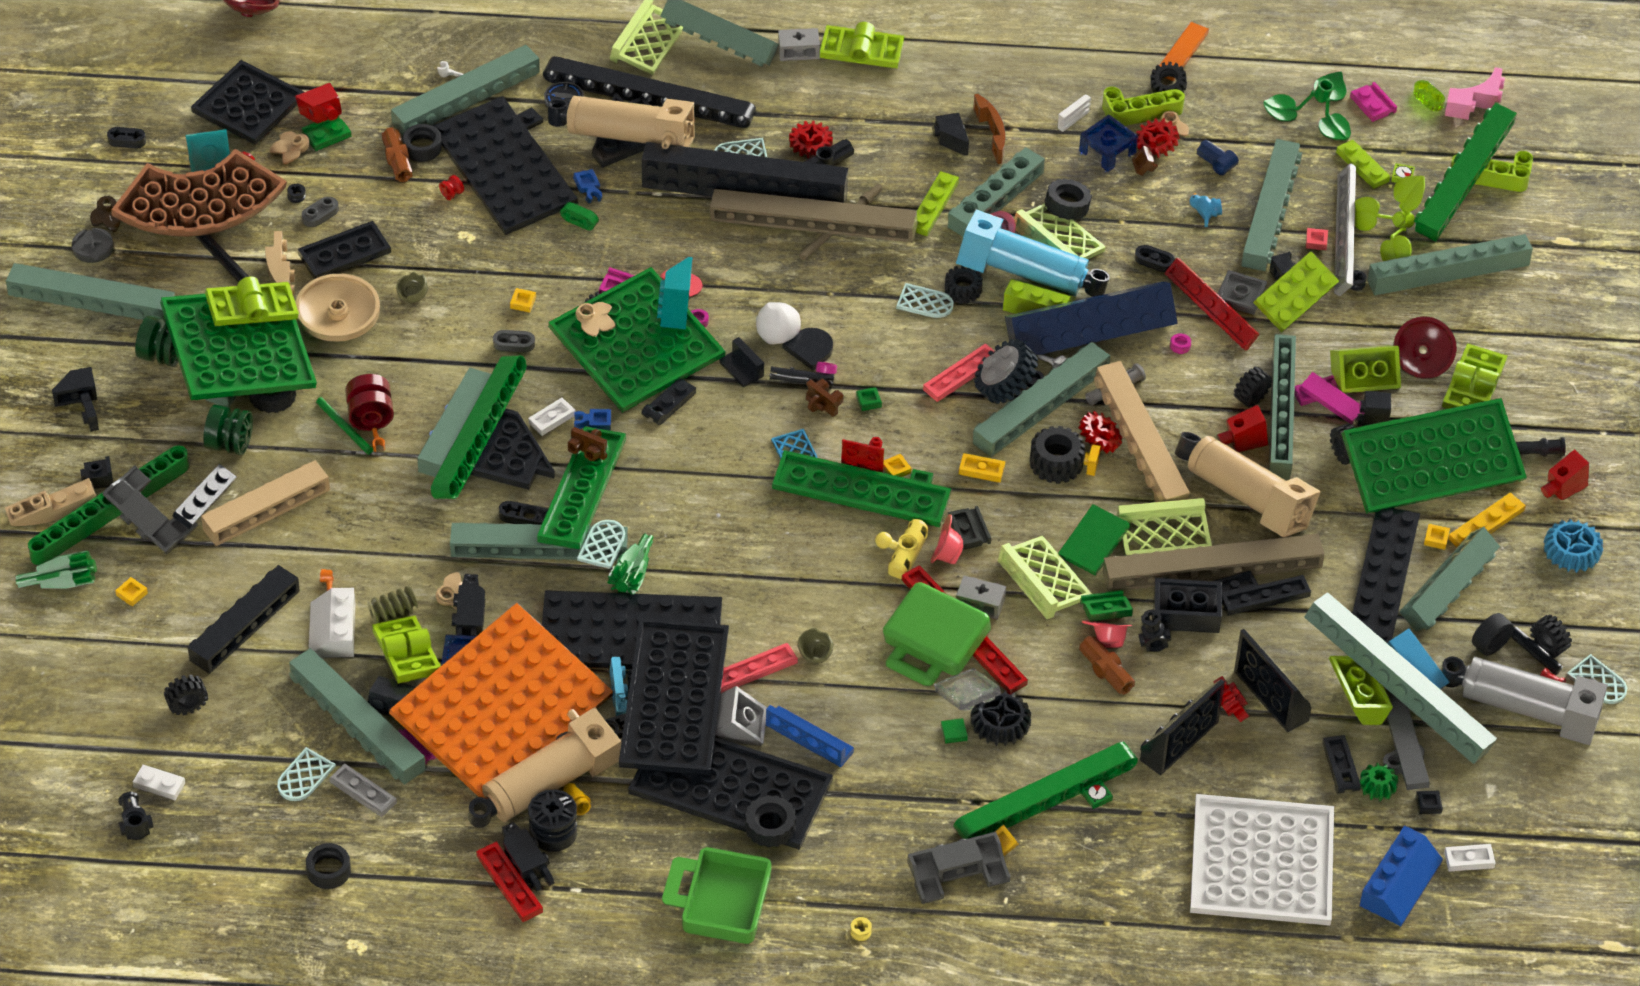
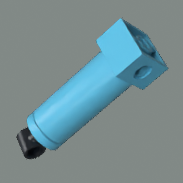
M979 210L975 211L965 230L956 264L981 273L989 265L1073 296L1078 294L1080 288H1084L1086 294L1091 297L1105 294L1110 276L1101 269L1089 271L1087 269L1088 259L1001 229L1003 219Z

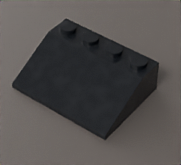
M1245 629L1240 630L1234 668L1235 674L1287 733L1309 722L1312 708L1309 701L1303 697L1296 686Z
M1219 680L1200 693L1194 700H1189L1182 711L1175 713L1165 726H1160L1150 740L1146 739L1140 747V761L1161 776L1218 724L1225 681Z

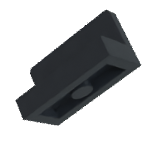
M740 337L732 340V352L720 358L719 363L742 387H746L764 377V362Z

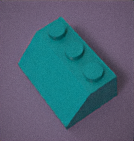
M687 257L667 270L665 280L660 281L657 318H661L660 327L686 329L693 257Z

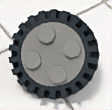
M1010 339L1009 342L1004 341L1002 342V347L999 345L995 346L996 351L990 350L988 352L990 356L982 359L983 364L978 366L980 371L975 373L977 377L974 379L975 387L992 403L999 404L1000 401L1005 403L1007 398L1009 400L1014 399L1013 394L1018 396L1022 391L1028 390L1029 387L1025 383L1031 382L1033 378L1030 375H1035L1036 373L1034 368L1038 367L1036 362L1038 358L1019 339H1015V341Z

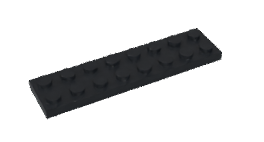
M1386 508L1375 512L1352 612L1353 615L1386 643L1393 639L1420 513L1397 508Z

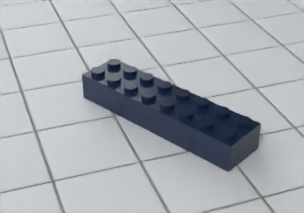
M1158 282L1005 316L1009 340L1013 339L1015 341V339L1023 341L1036 355L1178 324L1171 283Z

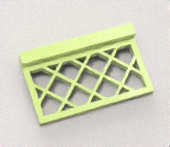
M644 0L612 46L610 60L615 63L618 60H622L654 75L683 32V27L671 28L670 25L665 23V18L653 20L652 14L655 13L661 16L663 9L653 5L654 0ZM665 24L666 29L658 31L656 25ZM652 26L653 32L645 33L643 27ZM669 34L671 40L663 41L661 36ZM656 36L658 42L649 43L648 38ZM643 39L645 44L636 45L635 40ZM661 47L663 52L654 54L652 48ZM648 49L649 55L641 56L639 50ZM635 51L637 57H629L625 54L626 52ZM653 60V67L644 64V61Z
M1045 203L1027 212L1021 209L1015 214V230L1024 237L1077 255L1074 252L1082 253L1080 257L1086 259L1105 252L1106 247L1073 219L1066 220L1053 214L1043 213L1047 210ZM1043 219L1052 220L1054 224L1043 222ZM1057 221H1058V222H1064V223H1066L1068 226L1058 225V224H1057ZM1047 229L1054 230V233H1050ZM1057 231L1068 232V235L1057 234ZM1071 233L1079 234L1082 238L1071 236ZM1061 241H1067L1068 245L1063 244ZM1071 242L1082 244V247L1073 246ZM1085 245H1092L1095 249L1085 248Z
M1204 498L1118 506L1116 516L1138 526L1134 533L1127 531L1122 538L1125 556L1155 551L1161 552L1196 548L1199 546H1212L1205 514L1206 505ZM1191 517L1201 518V524L1198 528L1188 522ZM1170 519H1176L1181 524L1177 529H1174L1167 522ZM1148 521H1155L1160 525L1155 532L1145 526ZM1184 525L1194 531L1189 538L1179 532ZM1163 527L1172 533L1168 540L1158 534ZM1141 530L1151 535L1146 542L1136 536ZM1198 534L1205 539L1206 544H1196L1192 539ZM1177 536L1185 543L1182 546H1175L1171 541ZM1155 538L1163 543L1161 548H1154L1149 543ZM1132 540L1142 546L1139 550H1129V544Z
M1043 536L1015 546H1011L1009 543L1001 546L997 561L1046 619L1053 618L1056 611L1080 603L1081 595L1092 594ZM1041 545L1045 552L1035 550L1033 547ZM1018 552L1028 554V558L1020 557ZM1033 555L1043 558V562L1031 560L1030 557ZM1046 559L1055 561L1058 566L1045 564ZM1029 566L1040 568V573L1032 571ZM1043 570L1056 573L1055 577L1042 574ZM1058 574L1067 576L1070 581L1057 578ZM1041 580L1053 583L1052 588L1045 586ZM1055 585L1068 587V591L1055 589ZM1070 590H1079L1082 594L1076 595L1070 593ZM1053 595L1063 597L1066 599L1058 603L1057 599Z

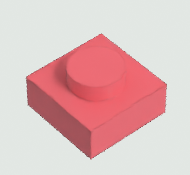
M1307 228L1306 249L1326 250L1328 230Z

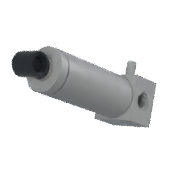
M1475 656L1471 666H1466L1458 657H1447L1444 659L1441 668L1442 673L1449 681L1446 687L1454 688L1459 685L1464 687L1462 697L1562 726L1559 737L1591 745L1608 684L1598 682L1594 678L1587 679L1577 676L1574 685H1570Z

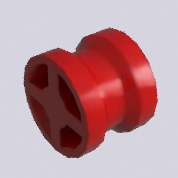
M452 175L447 181L444 180L439 183V189L447 200H452L456 194L459 195L464 192V185L459 177Z

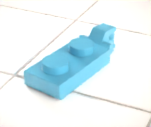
M612 657L609 674L611 689L613 690V707H615V714L618 716L626 713L628 700L625 697L628 696L627 684H623V679H625L626 675L625 666H621L620 657Z

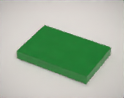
M1092 504L1058 554L1062 559L1096 576L1103 566L1104 558H1108L1130 528V523Z

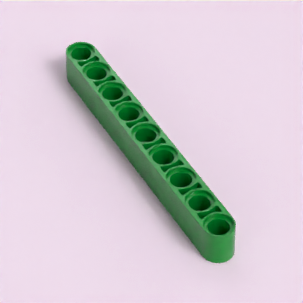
M502 356L499 359L432 482L431 494L434 499H456L459 496L526 371L527 364L523 356Z
M180 445L173 446L139 468L151 480L140 492L145 498L188 471L187 449ZM102 493L30 539L28 550L31 562L34 565H40L56 558L120 516V511Z
M1125 742L1116 743L959 817L953 827L961 839L993 833L1003 825L1009 828L1081 794V788L1099 780H1102L1103 783L1130 771L1137 765L1138 758Z

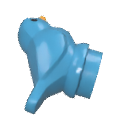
M1196 193L1190 197V205L1204 219V227H1208L1212 216L1222 215L1220 199H1209L1207 196H1198Z

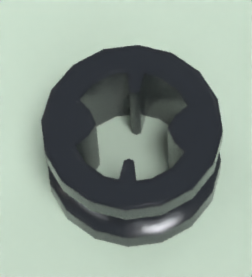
M297 183L288 186L287 198L290 202L300 203L305 199L306 189L303 185Z
M1353 270V286L1350 289L1359 291L1365 288L1367 276L1363 271Z

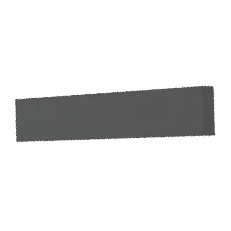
M1384 689L1393 706L1387 716V721L1406 790L1429 788L1430 782L1409 708L1389 690Z

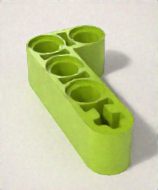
M1112 86L1104 89L1102 109L1110 125L1123 127L1144 123L1148 120L1154 121L1155 118L1159 120L1163 113L1167 111H1173L1178 116L1181 115L1184 108L1185 94L1181 90L1173 89L1124 99L1120 89Z
M1518 151L1515 154L1514 163L1491 159L1475 184L1516 192L1525 191L1528 187L1532 168V154L1527 151ZM1456 155L1452 157L1450 167H1453V165L1455 164L1454 159Z

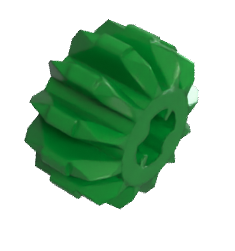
M1378 762L1375 766L1368 764L1366 770L1361 772L1360 787L1363 789V795H1370V800L1378 798L1381 802L1383 797L1389 800L1392 794H1395L1397 791L1398 776L1395 775L1394 769H1388L1387 764L1383 767Z

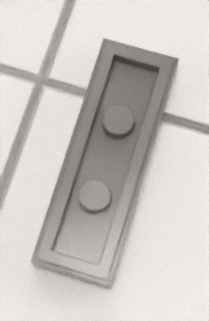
M343 764L329 778L331 784L380 817H383L397 803L396 797L347 764Z

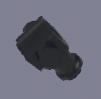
M1153 609L1145 611L1141 616L1143 623L1141 626L1142 633L1138 634L1141 647L1145 646L1147 652H1159L1168 648L1167 641H1171L1169 627L1164 628L1158 611Z
M132 791L123 793L118 798L119 805L123 808L121 814L122 821L118 822L121 836L126 835L127 840H140L149 835V829L154 828L151 815H146L145 810L138 804L139 795Z

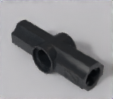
M843 139L831 147H820L817 149L815 156L804 162L834 166L853 155L854 148L848 139Z

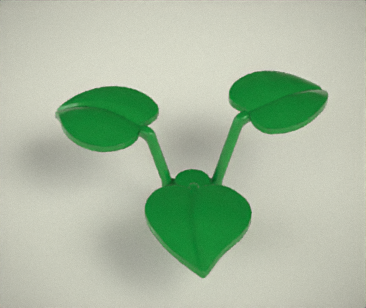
M1342 71L1318 78L1314 83V90L1311 91V94L1299 106H1296L1295 100L1286 94H1277L1263 101L1266 111L1273 118L1289 122L1297 118L1296 111L1300 110L1315 96L1318 102H1326V117L1319 120V131L1325 137L1334 140H1348L1350 138L1351 128L1347 119L1339 113H1334L1331 116L1329 114L1330 101H1340L1345 98L1347 93Z

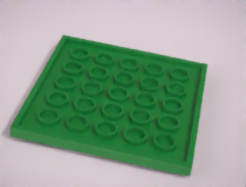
M652 267L585 302L592 305L597 302L611 305L612 309L607 315L614 321V329L609 331L599 330L596 337L588 335L582 330L581 322L576 318V310L579 306L548 323L549 329L622 413L669 388L676 380L680 378L685 379L724 357L726 353L689 309L687 311L686 329L660 327L661 318H657L660 281L662 278Z
M205 294L161 297L160 304L191 401L316 388L317 381L296 319L215 326Z

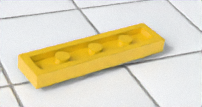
M1510 492L1450 533L1448 540L1458 547L1472 531L1485 527L1492 534L1524 512L1526 505Z

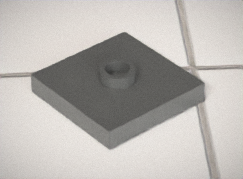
M1228 270L1217 294L1233 309L1255 315L1258 307L1253 302L1265 292L1268 282Z

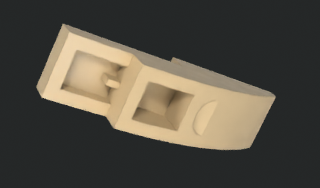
M274 231V246L265 247L268 277L270 283L289 282L293 297H295L294 285H291V282H295V270H291L290 261H287V255H284V252H287V239H283L282 231Z
M87 478L50 495L47 494L46 490L5 507L11 526L43 524L64 518L78 509L79 506L96 497L92 482Z

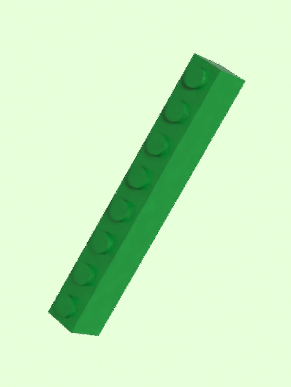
M1496 102L1492 108H1487L1483 116V122L1477 123L1473 131V137L1467 138L1463 146L1465 149L1462 153H1457L1454 159L1455 164L1453 167L1449 166L1444 174L1445 179L1443 182L1439 181L1434 189L1435 194L1433 197L1429 196L1427 198L1423 212L1419 211L1414 219L1416 223L1415 232L1437 242L1514 126L1516 112Z

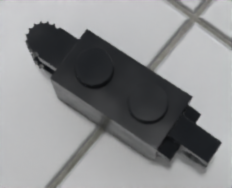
M465 574L462 585H459L458 593H454L453 607H457V613H452V626H456V646L461 647L463 643L462 635L470 636L469 642H471L483 631L486 599L485 590L479 586L477 574Z
M515 822L504 825L502 827V833L505 838L503 841L504 853L525 883H530L536 892L542 889L541 883L538 880L542 877L549 886L555 883L554 878L547 867L550 864L548 856L545 852L541 853L536 837L534 835L531 836L526 828L521 830Z

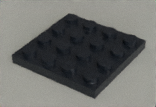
M240 60L191 106V112L256 145L297 106L295 96L304 93V91Z

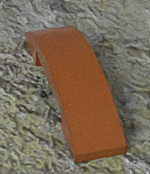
M974 94L973 110L979 122H988L993 134L992 153L997 164H1002L1005 150V128L997 110L988 100L979 94Z

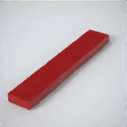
M1176 258L1164 274L1239 346L1246 351L1250 348L1260 334L1180 258Z

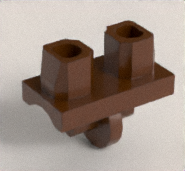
M811 379L806 382L808 386L806 401L809 402L808 410L811 412L817 410L821 412L826 411L832 417L838 414V407L844 401L843 393L835 390L830 394L828 392L830 386L824 379L816 383Z
M576 427L571 430V439L568 441L569 452L576 454L582 451L590 461H595L597 458L602 460L607 458V440L601 438L600 430L594 429L591 433Z

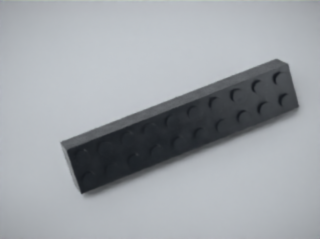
M646 142L642 155V188L710 197L713 196L714 189L846 203L848 168L670 145L668 149H663L661 143Z

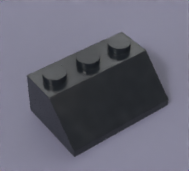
M1155 578L1153 610L1160 613L1164 628L1169 627V630L1219 633L1222 619V582Z

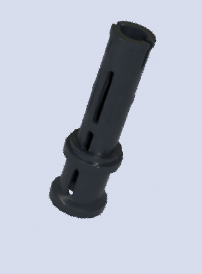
M1564 437L1553 440L1542 438L1539 441L1516 442L1520 455L1540 454V456L1547 457L1550 454L1565 456L1566 453Z

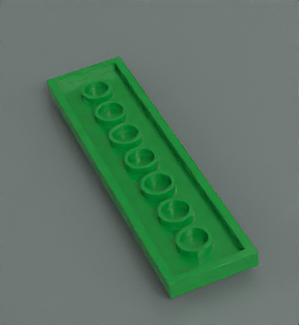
M586 426L583 428L584 431L589 433L594 429H598ZM598 429L601 431V438L607 440V458L605 460L597 458L595 461H590L582 451L572 454L538 532V543L580 550L625 444L626 433Z
M786 450L783 452L772 483V489L904 520L912 521L918 519L925 522L926 525L939 528L951 495V488Z

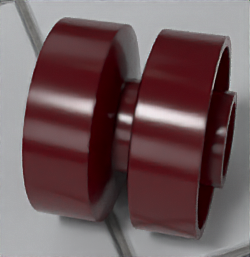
M363 374L351 379L347 383L345 395L349 421L353 427L363 431H372L373 428L379 430L386 427L393 420L394 410L391 390L386 378L377 374Z

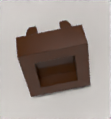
M1143 146L1132 158L1136 174L1142 176L1147 170L1154 172L1158 167L1157 164H1154L1156 158L1152 156L1151 150L1148 147Z

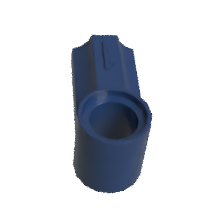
M1206 139L1197 148L1196 154L1212 164L1213 170L1218 175H1225L1239 163V159L1233 151H1223Z

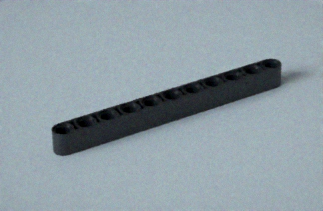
M558 56L551 57L543 71V77L548 82H570L578 85L584 91L613 97L615 93H618L626 101H632L643 96L651 106L659 107L663 106L666 99L694 102V117L740 128H748L756 113V107L748 101Z

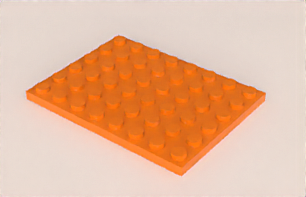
M516 603L390 709L389 714L478 797L484 798L482 786L554 742L561 733L568 731V723L571 720L567 713L570 710L574 709L581 716L594 707L597 709L612 696L613 690Z

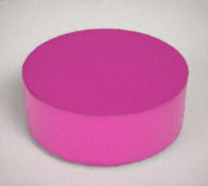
M702 309L691 311L704 327L708 325L709 315L706 311Z
M1182 333L1173 335L1170 340L1171 350L1178 354L1187 353L1191 348V338Z
M818 362L816 363V372L836 374L837 365L834 363Z

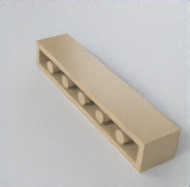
M316 460L304 464L300 468L284 474L282 477L265 483L263 486L201 515L203 530L214 545L218 546L330 491L329 476Z

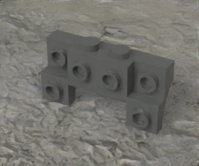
M134 465L102 494L120 511L121 515L119 517L127 525L132 523L137 528L135 532L143 540L148 538L167 555L199 525L195 523L188 529L174 517L169 521L164 514L140 493L151 480Z
M996 832L969 839H960L954 843L940 844L934 848L908 854L907 862L914 877V886L922 904L944 899V891L941 886L943 882L979 873L983 874L988 887L1010 882L1011 876L1008 872L1001 843Z

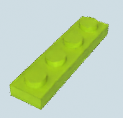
M940 171L917 210L916 233L924 236L929 235L956 189L959 177Z

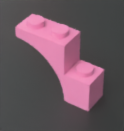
M1494 68L1490 78L1475 87L1463 89L1450 88L1445 116L1469 120L1470 112H1474L1475 107L1487 109L1492 108L1495 102L1500 103L1503 91H1499V89H1503L1505 77H1501L1502 69Z

